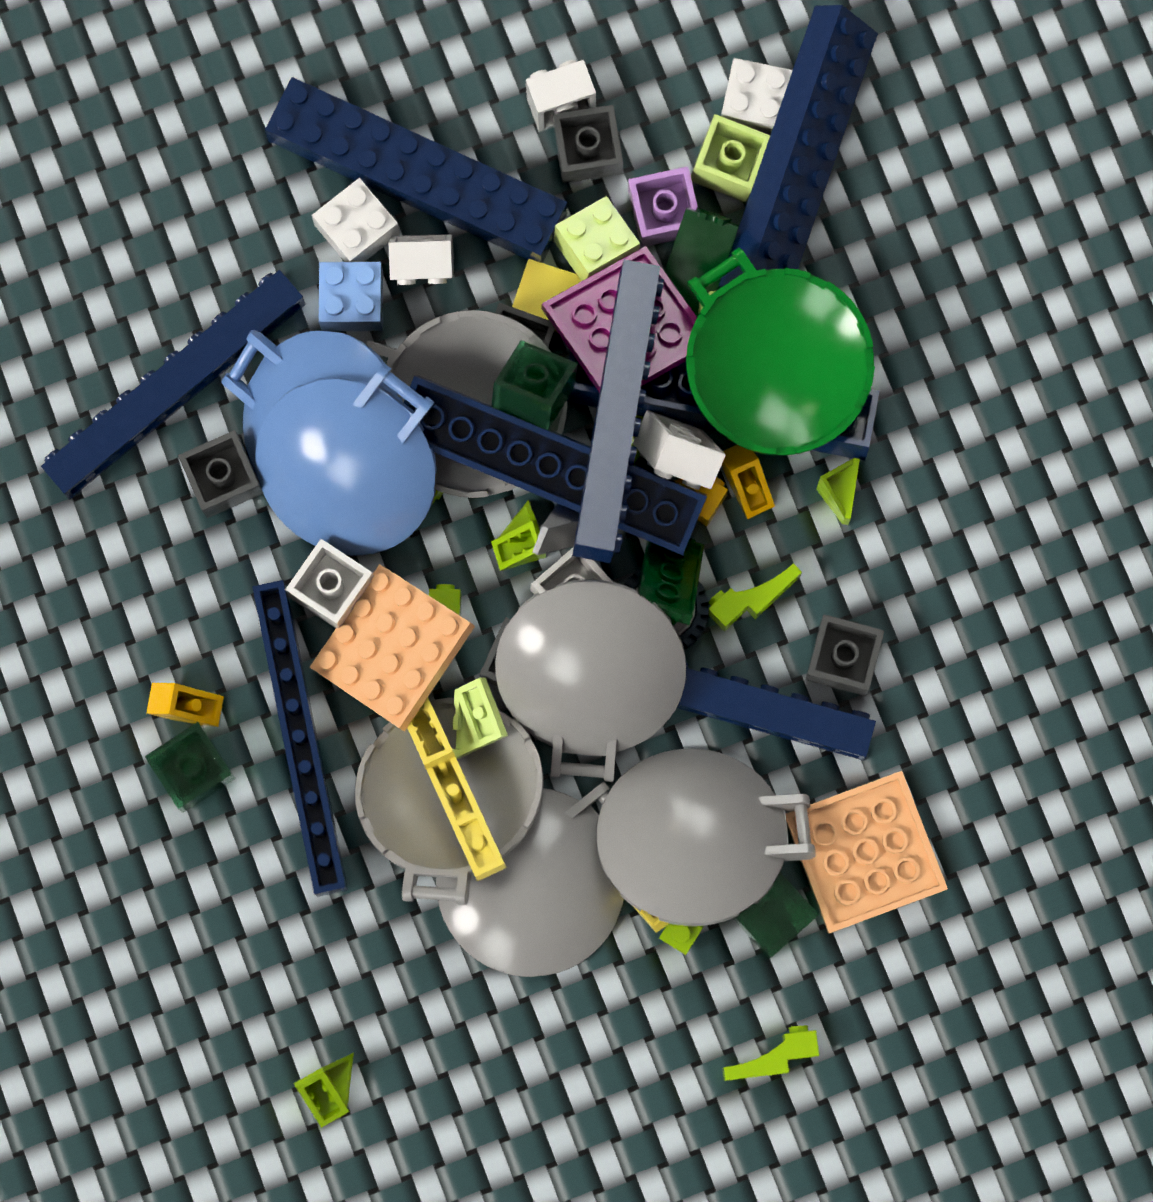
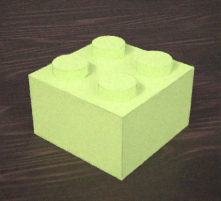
M714 114L691 173L692 182L746 202L754 185L770 135Z
M607 196L555 225L554 242L581 281L638 251L640 248V242Z

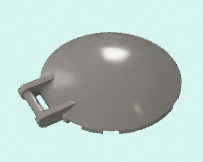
M458 311L426 322L413 331L398 348L367 341L366 345L379 356L388 357L387 366L391 368V373L409 387L414 376L419 375L559 434L563 433L567 412V396L564 379L558 363L549 348L534 332L512 318L488 311ZM434 452L437 473L435 474V490L458 497L479 498L510 491L517 487Z
M598 579L572 580L559 583L555 588L541 594L538 592L522 604L502 632L495 661L496 679L500 695L511 715L528 733L553 747L551 777H560L561 774L604 778V781L613 782L616 752L636 746L653 736L670 719L680 702L686 679V658L682 640L664 611L655 602L652 604L644 597L638 595V591L630 587ZM562 753L606 756L605 766L561 762Z
M454 698L430 701L451 748L456 749L457 730H453V717L456 712ZM498 708L508 736L457 759L503 858L520 843L531 828L541 805L544 781L541 760L529 734L519 722L501 712ZM389 722L382 728L383 732L375 742L368 746L358 768L355 784V803L362 827L374 847L383 856L405 869L402 886L403 901L413 902L414 899L455 901L458 905H467L473 871L408 728L404 732ZM418 876L457 878L456 888L417 886Z
M677 749L662 752L648 757L630 768L618 779L607 794L601 807L597 825V848L601 865L607 878L611 880L620 892V895L630 905L639 911L643 910L659 917L658 920L683 926H704L724 922L739 916L740 912L749 908L754 903L757 904L769 892L783 867L784 861L809 860L816 856L815 845L811 844L808 817L810 797L806 794L775 795L766 781L743 762L719 752L704 749ZM785 811H795L799 844H789Z
M605 782L599 784L581 800L556 790L543 788L541 805L531 828L520 843L502 858L506 868L478 882L472 873L467 905H458L455 901L438 900L440 911L449 931L460 946L474 959L487 967L509 975L520 977L546 976L565 971L581 963L591 956L608 938L620 915L624 898L611 880L607 878L601 865L597 848L599 815L591 805L598 799L602 804L604 803L610 790ZM436 877V887L456 888L457 878Z

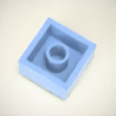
M319 262V325L321 331H383V269L381 262Z

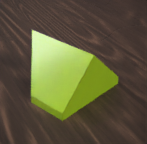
M852 458L822 475L816 488L839 521L844 525H848L851 520L860 461L858 458Z
M529 500L501 535L491 541L500 571L546 558V553L540 555L532 553L540 530Z
M354 1053L334 1061L294 1083L321 1128L349 1112L348 1100Z

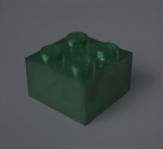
M520 340L494 382L491 407L549 430L575 387L578 363Z
M199 722L144 756L182 813L236 779Z
M780 872L769 892L757 904L754 903L733 919L766 957L771 959L819 914Z

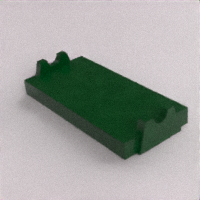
M687 207L665 273L696 317H698L700 302L691 291L687 281L695 276L699 278L728 259L739 225L732 223L730 218L698 207L694 210ZM721 278L705 288L706 291H717Z
M692 538L689 539L683 555L650 541L646 543L637 594L652 604L655 602L670 618L672 626L677 622L689 625L694 613L704 544L698 543Z

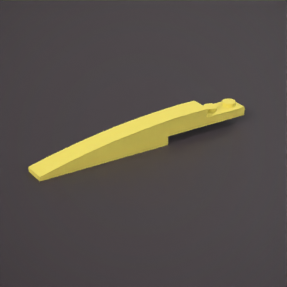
M427 697L407 728L478 882L505 869L506 865L429 697Z

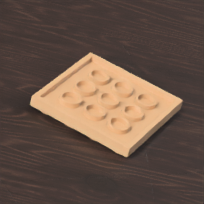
M379 564L373 573L374 576L361 598L354 604L353 610L343 625L334 630L310 668L405 732L475 626Z
M902 771L810 804L808 808L811 844L815 845L816 856L809 860L800 861L828 934L948 890ZM795 811L786 813V823L794 844H799Z

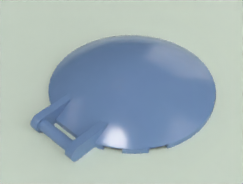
M251 330L246 338L248 342L231 372L225 374L221 383L244 402V441L249 460L256 475L255 450L259 430L268 412L280 398L295 387L316 381L319 378L342 377L344 380L356 382L362 380L369 383L384 363L380 356L362 341L340 332H305L295 335L276 346L262 333ZM258 350L264 355V358L247 385L241 380V377ZM383 382L380 384L387 391H389L396 398L403 402L402 397H398V394L394 390H392Z
M385 363L382 364L369 383L362 380L360 382L344 380L342 377H326L295 387L280 398L270 409L259 430L255 450V463L263 494L277 517L293 533L314 546L317 545L320 539H323L345 555H368L385 551L407 539L420 526L432 505L436 492L434 489L437 466L433 447L430 448L420 421L434 404V401L429 397L423 398L391 373V368ZM382 382L416 407L417 410L414 412L380 384Z

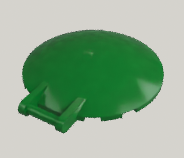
M738 247L731 252V257L699 278L695 276L687 281L691 291L703 307L691 330L687 346L686 369L692 395L707 421L720 434L743 448L769 455H793L814 450L843 433L859 415L867 400L875 370L873 341L869 328L857 306L833 283L826 282L819 277L811 275L810 272L798 269H761L757 271L744 251ZM738 266L740 267L743 274L711 295L708 294L705 288Z

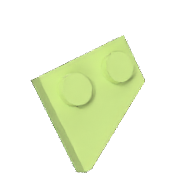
M486 677L478 678L454 690L456 712L453 717V730L457 731L456 749L452 750L457 759L508 736Z

